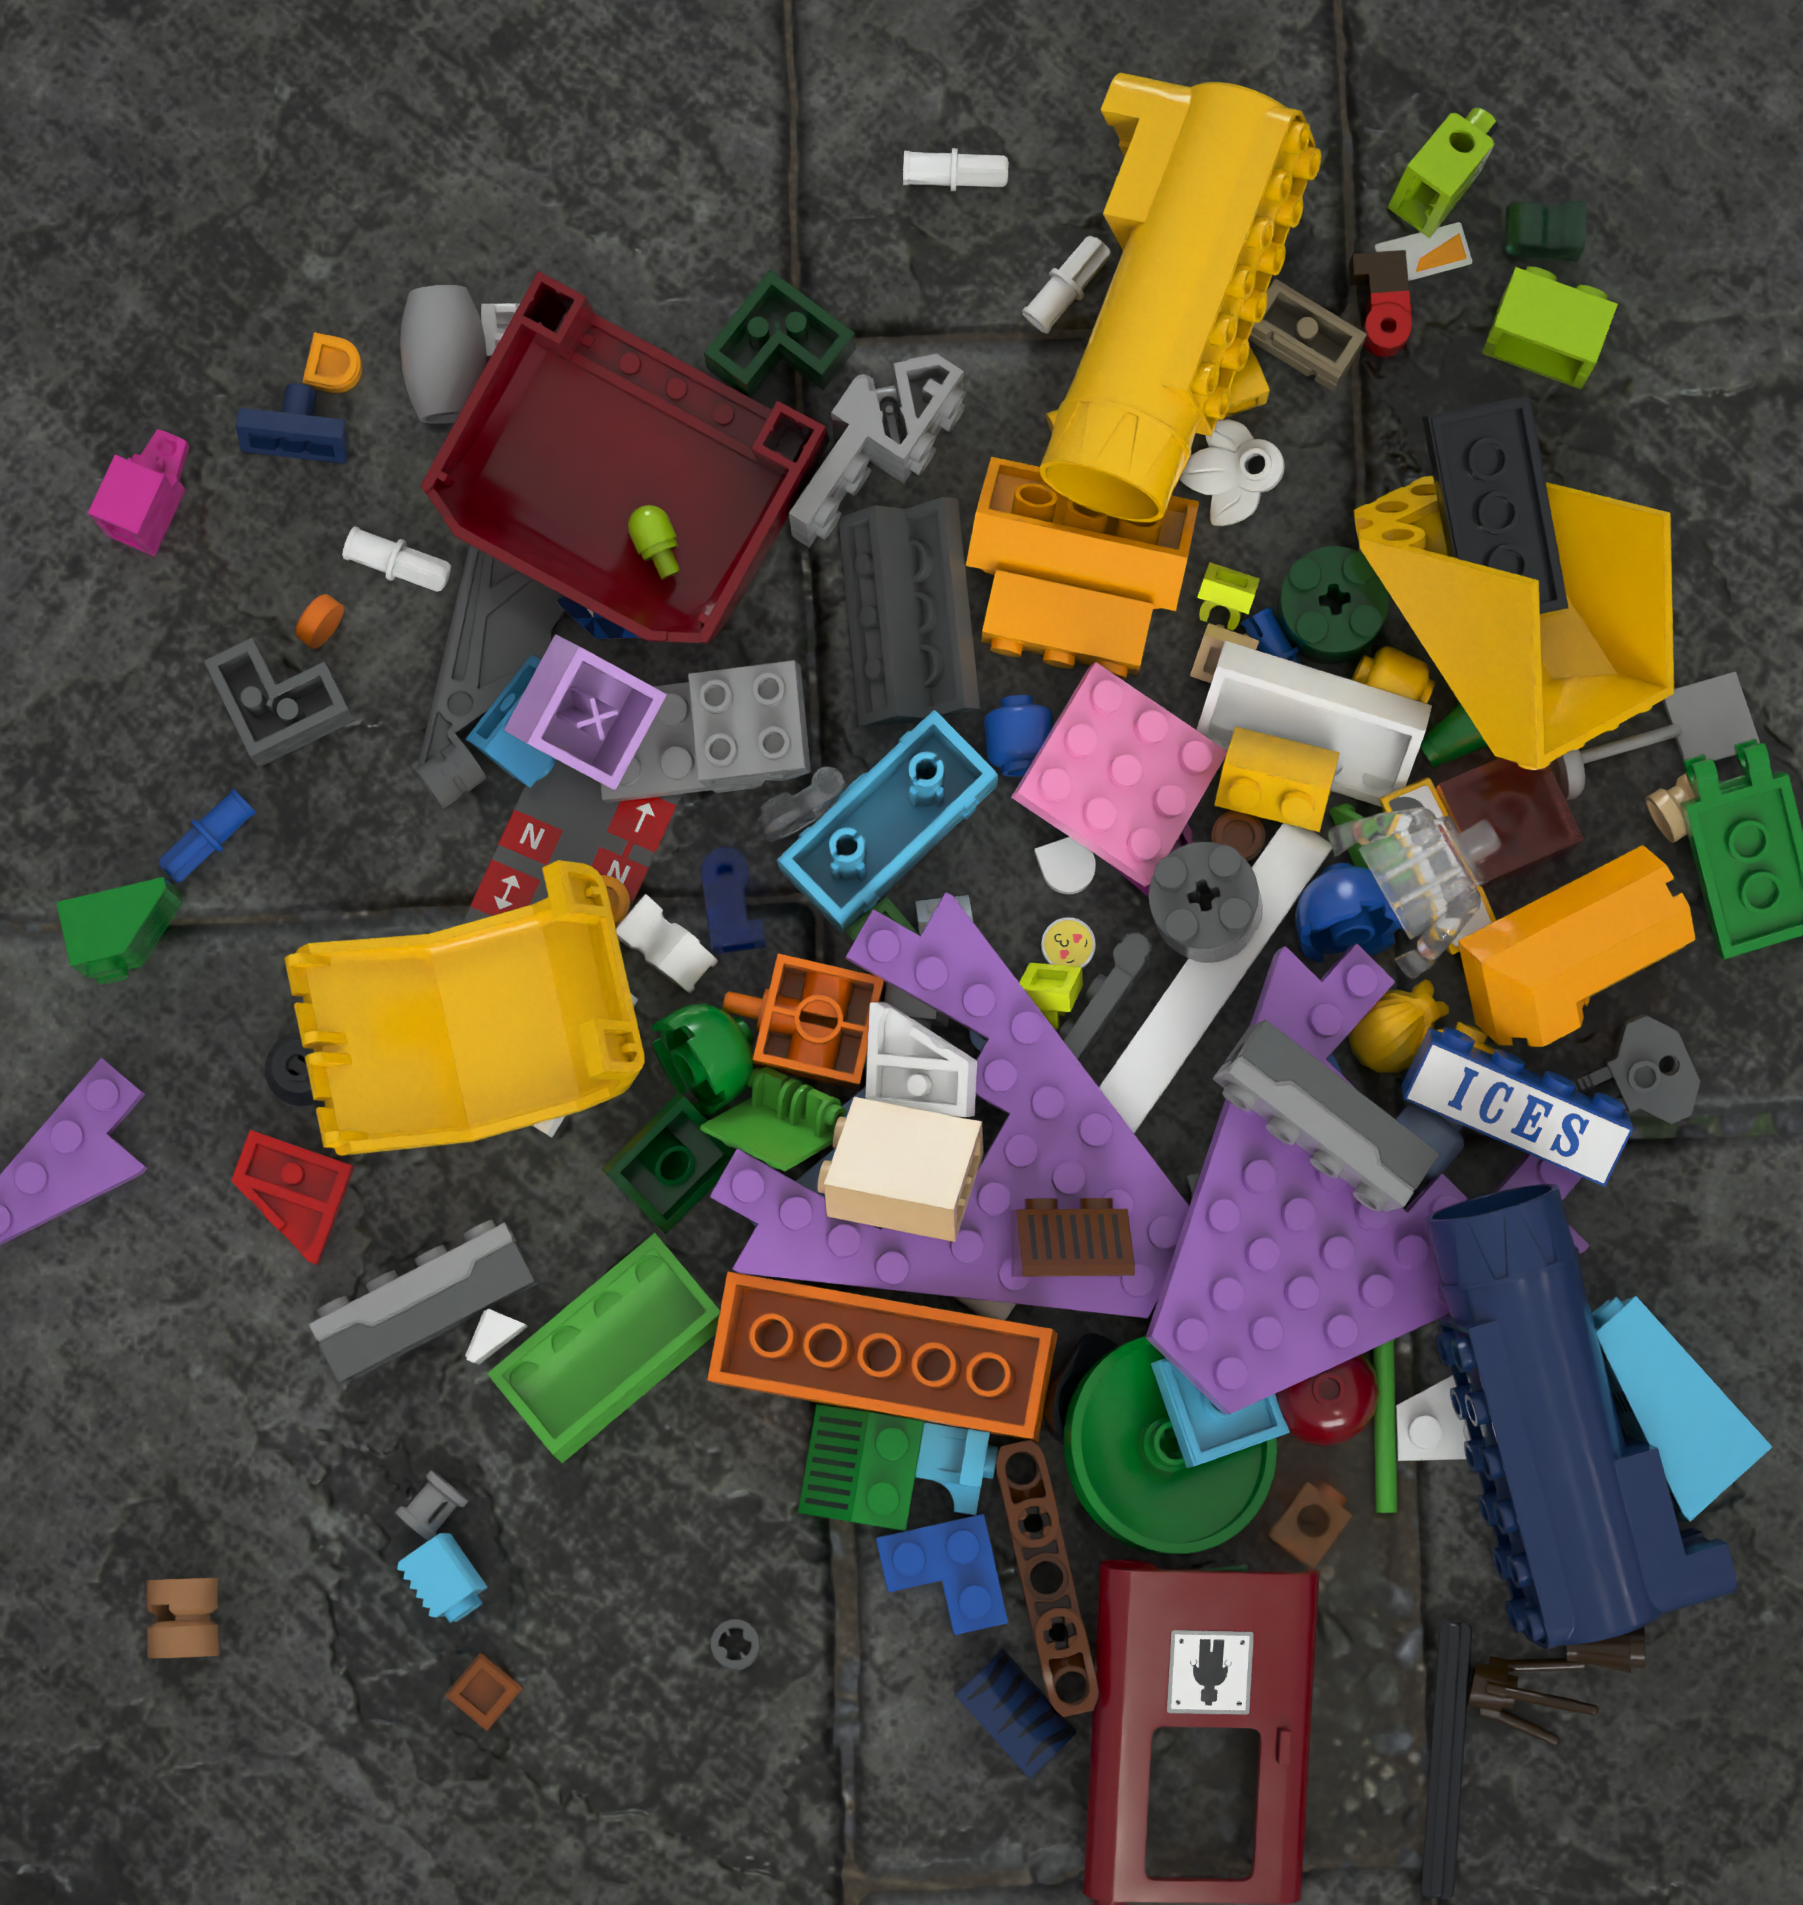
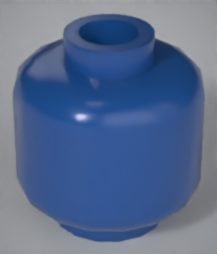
M1030 695L1004 697L1000 700L1001 707L992 710L985 716L984 728L987 759L991 765L1002 768V775L1024 776L1054 726L1051 710L1042 705L1033 704V697Z

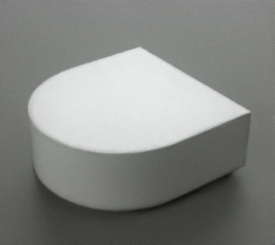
M1071 837L1034 849L1042 876L1052 890L1066 895L1076 894L1083 891L1091 883L1096 868L1093 852Z

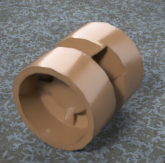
M218 1578L146 1580V1610L155 1616V1622L147 1627V1658L220 1655L219 1624L211 1620V1613L219 1608Z

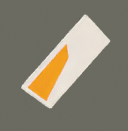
M1460 222L1438 227L1430 239L1420 232L1375 245L1376 252L1406 250L1408 281L1472 264V258Z

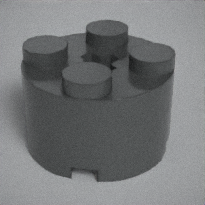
M1196 842L1174 850L1157 863L1149 888V905L1160 936L1172 949L1196 962L1214 963L1237 955L1247 946L1262 919V899L1257 879L1251 866L1235 848L1214 842ZM1201 895H1211L1213 899L1211 910H1201L1198 904Z

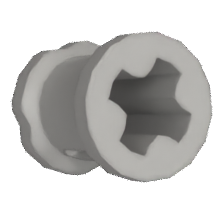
M433 1470L428 1472L426 1475L428 1482L407 1507L400 1506L395 1512L427 1541L437 1535L436 1531L457 1506L464 1507L468 1503V1500L457 1489Z

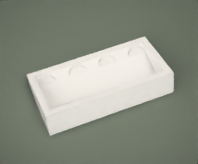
M1225 641L1196 730L1227 751L1236 726L1340 752L1331 791L1382 807L1378 798L1406 786L1426 731L1432 705Z

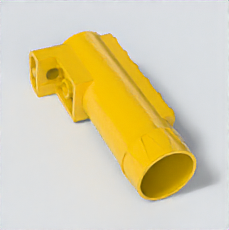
M1118 73L1110 84L1101 107V112L1107 124L1114 127L1120 139L1119 147L1125 158L1103 215L1123 253L1073 382L1064 401L1059 406L1052 436L1039 472L1043 480L1051 488L1088 509L1123 520L1153 522L1163 518L1173 490L1190 458L1195 434L1198 433L1212 437L1218 419H1224L1229 410L1232 381L1236 371H1241L1247 362L1249 336L1254 323H1260L1264 317L1267 307L1266 291L1272 275H1278L1283 267L1285 260L1284 244L1290 228H1295L1301 219L1303 212L1302 196L1308 180H1314L1318 174L1321 164V151L1319 148H1315V140L1310 131V125L1307 123L1301 110L1285 107L1273 98L1253 89L1224 82H1204L1188 87Z

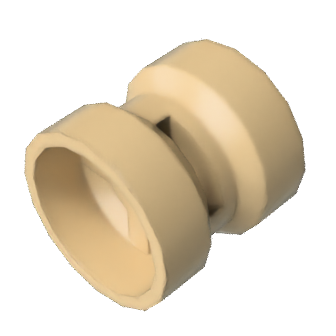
M1686 774L1680 776L1677 779L1676 786L1671 789L1665 790L1660 788L1645 798L1646 806L1652 819L1661 833L1672 843L1687 835L1680 802L1695 798Z

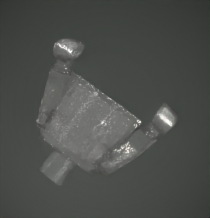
M1423 807L1379 813L1335 826L1328 832V838L1335 857L1351 848L1357 842L1364 845L1359 848V851L1409 939L1421 936L1417 941V948L1394 959L1407 977L1411 979L1418 977L1437 963L1435 959L1454 941L1480 908L1481 896L1478 890L1487 881L1477 861L1501 848L1498 836L1486 819L1460 833L1450 816L1436 818L1431 810Z

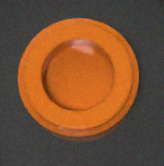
M328 594L318 596L302 613L295 629L296 638L312 649L319 648L331 637L338 627L344 614V606Z

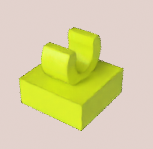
M1209 562L1197 597L1203 599L1199 613L1200 620L1207 622L1211 609L1221 605L1230 612L1227 629L1233 631L1238 626L1242 613L1249 614L1260 578Z
M1029 963L1020 981V985L1054 1029L1058 1030L1060 1027L1059 1015L1065 1016L1066 1012H1071L1083 987L1082 967Z

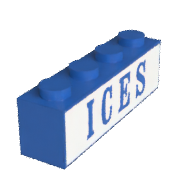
M1430 1027L1428 1028L1401 1085L1404 1100L1604 1187L1606 1186L1633 1131L1630 1116L1624 1112L1625 1105L1602 1093H1596L1594 1098L1574 1090L1576 1085L1572 1081L1557 1073L1546 1071L1544 1076H1540L1524 1069L1525 1062L1509 1052L1495 1049L1492 1055L1473 1046L1475 1041L1470 1036L1456 1029L1446 1027L1442 1033Z

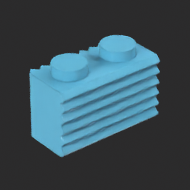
M439 1533L398 1562L397 1570L405 1571L403 1579L411 1580L410 1589L417 1590L416 1598L424 1599L422 1607L430 1608L429 1616L431 1617L446 1616L450 1623L453 1621L457 1622L483 1604L478 1594L488 1587L451 1533Z

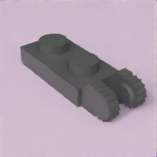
M1132 931L1129 935L1126 934V937L1122 938V943L1117 944L1113 950L1115 962L1113 970L1108 977L1100 973L1095 978L1083 998V1001L1088 1003V1006L1077 1022L1069 1018L1058 1032V1035L1081 1065L1085 1062L1135 989V986L1147 970L1146 966L1150 965V960H1153L1151 956L1153 952L1150 949L1152 945L1149 943V938H1146L1145 934H1139V931L1137 933Z

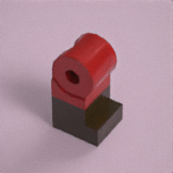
M1406 250L1352 254L1348 264L1350 286H1365L1367 318L1362 331L1367 336L1364 346L1377 357L1387 358L1394 356L1403 349L1412 327Z

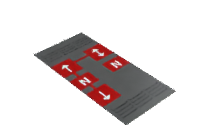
M556 759L554 767L544 778L536 780L531 788L525 785L462 924L529 906L547 898L548 892L542 867L557 860L584 863L592 866L600 875H607L618 879L626 887L632 906L682 794L606 803L602 800L600 782Z

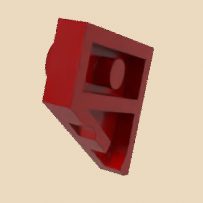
M250 1130L231 1181L255 1204L278 1231L301 1252V1255L308 1262L319 1266L355 1167Z

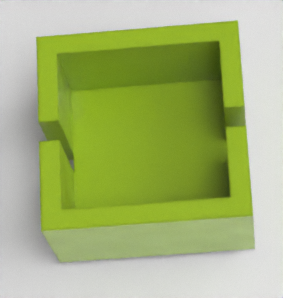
M1515 267L1501 298L1481 354L1581 390L1597 363L1618 304L1607 300V294L1597 288L1587 285H1578L1577 288H1573L1556 282L1557 277L1542 268L1527 267L1526 270Z

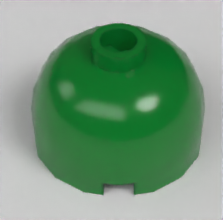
M705 1003L689 1004L675 1010L652 1025L651 1031H659L661 1036L653 1041L652 1044L662 1070L677 1092L684 1094L689 1089L700 1100L693 1105L700 1113L708 1116L732 1102L745 1090L753 1071V1053L750 1045L754 1043V1038L748 1025L740 1017L735 1016L732 1018L724 1010Z

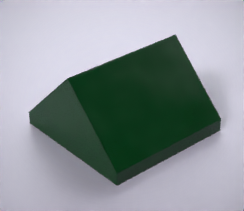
M680 1092L601 1169L665 1234L719 1181L736 1151L734 1148L725 1145L723 1141L700 1130L701 1125L708 1122L707 1119Z

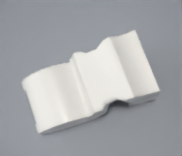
M645 894L616 927L617 937L630 949L639 950L645 956L647 963L655 967L682 990L691 994L696 989L694 987L695 983L710 966L713 968L718 963V960L688 930L677 923L671 924L663 916V910Z

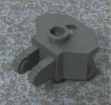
M1642 1013L1621 1022L1613 1056L1603 1060L1605 1065L1570 1080L1576 1085L1574 1090L1583 1093L1611 1078L1619 1095L1614 1097V1099L1625 1105L1626 1111L1633 1112L1640 1108L1670 1124L1692 1116L1701 1082L1679 1032ZM1670 1055L1674 1060L1673 1068L1667 1073H1662L1659 1069V1062L1664 1056Z

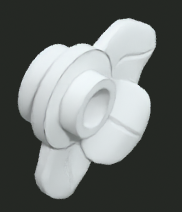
M1227 419L1217 421L1212 437L1206 436L1209 447L1199 450L1190 456L1179 478L1181 482L1192 490L1204 495H1212L1210 522L1213 526L1233 525L1251 516L1257 509L1261 493L1274 488L1280 482L1285 469L1283 455L1273 443L1263 439H1254L1245 425ZM1256 456H1262L1265 459L1263 471L1259 474H1250L1248 470L1250 460Z

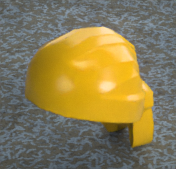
M1423 980L1413 987L1411 992L1387 990L1348 1034L1350 1049L1362 1065L1378 1073H1399L1410 1068L1428 1028L1434 1029V1023L1449 1013V1006L1445 1002L1435 1001L1432 998L1434 987L1431 981Z

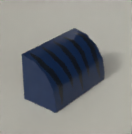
M1004 1649L955 1692V1696L1029 1779L1054 1757L1077 1732L1068 1720L1053 1708L1048 1698Z

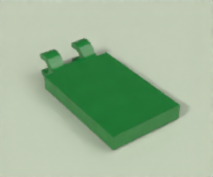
M1755 738L1734 744L1736 758L1744 774L1742 776L1719 782L1717 769L1712 758L1706 760V756L1702 754L1683 760L1685 774L1695 798L1680 802L1717 953L1724 960L1803 936V830L1789 774L1783 771L1772 774L1765 743L1758 744Z

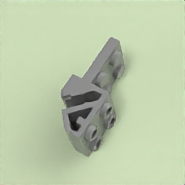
M932 354L893 363V386L875 389L873 378L866 374L858 375L831 412L833 438L838 442L789 512L792 537L809 548L817 536L825 540L841 517L842 513L837 509L847 492L855 496L866 482L871 472V469L867 467L869 462L903 484L912 472L921 475L936 452L933 444L940 430L943 428L950 432L965 410L966 405L962 401L967 392L963 390V370L940 355ZM891 401L895 403L898 407L900 417V434L903 438V442L901 444L899 440L894 409L891 405H888L885 408L891 438L885 435L883 425V411H880V406L884 402Z
M793 660L688 674L689 682L654 686V688L664 692L667 696L616 790L601 783V794L603 801L611 803L709 790L715 793L758 788L762 786L765 780L786 781L811 773L801 666Z

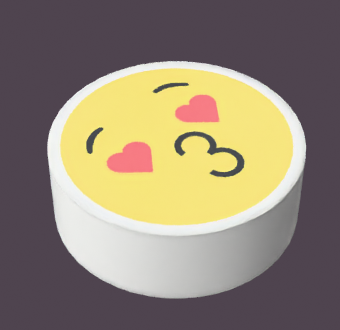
M1070 917L1058 919L1051 923L1043 934L1041 941L1043 958L1047 964L1079 966L1083 969L1093 958L1096 946L1095 937L1090 927L1079 919Z

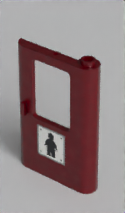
M1107 1560L1101 1562L1095 1675L1099 1694L1092 1717L1083 1894L1094 1899L1093 1905H1127V1902L1291 1904L1301 1900L1319 1570L1308 1569L1307 1572L1158 1569L1151 1563L1136 1560ZM1159 1727L1252 1728L1259 1732L1252 1870L1247 1877L1242 1879L1155 1878L1145 1874L1151 1740L1155 1729ZM1278 1729H1281L1279 1732V1750L1277 1759Z

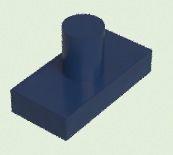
M294 383L286 386L281 412L239 407L236 430L241 452L347 464L350 443L346 420L313 416L317 398L316 390L305 384Z

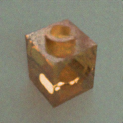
M1322 1480L1316 1488L1310 1483L1305 1482L1268 1531L1266 1537L1306 1567L1314 1569L1352 1517L1351 1513L1342 1508L1348 1499ZM1308 1505L1319 1507L1326 1516L1324 1531L1314 1538L1304 1535L1299 1530L1297 1524L1299 1512Z

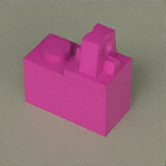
M157 429L141 455L133 454L132 458L128 457V459L114 455L88 511V514L107 537L154 557L156 556L185 492L180 478L190 447L187 441Z

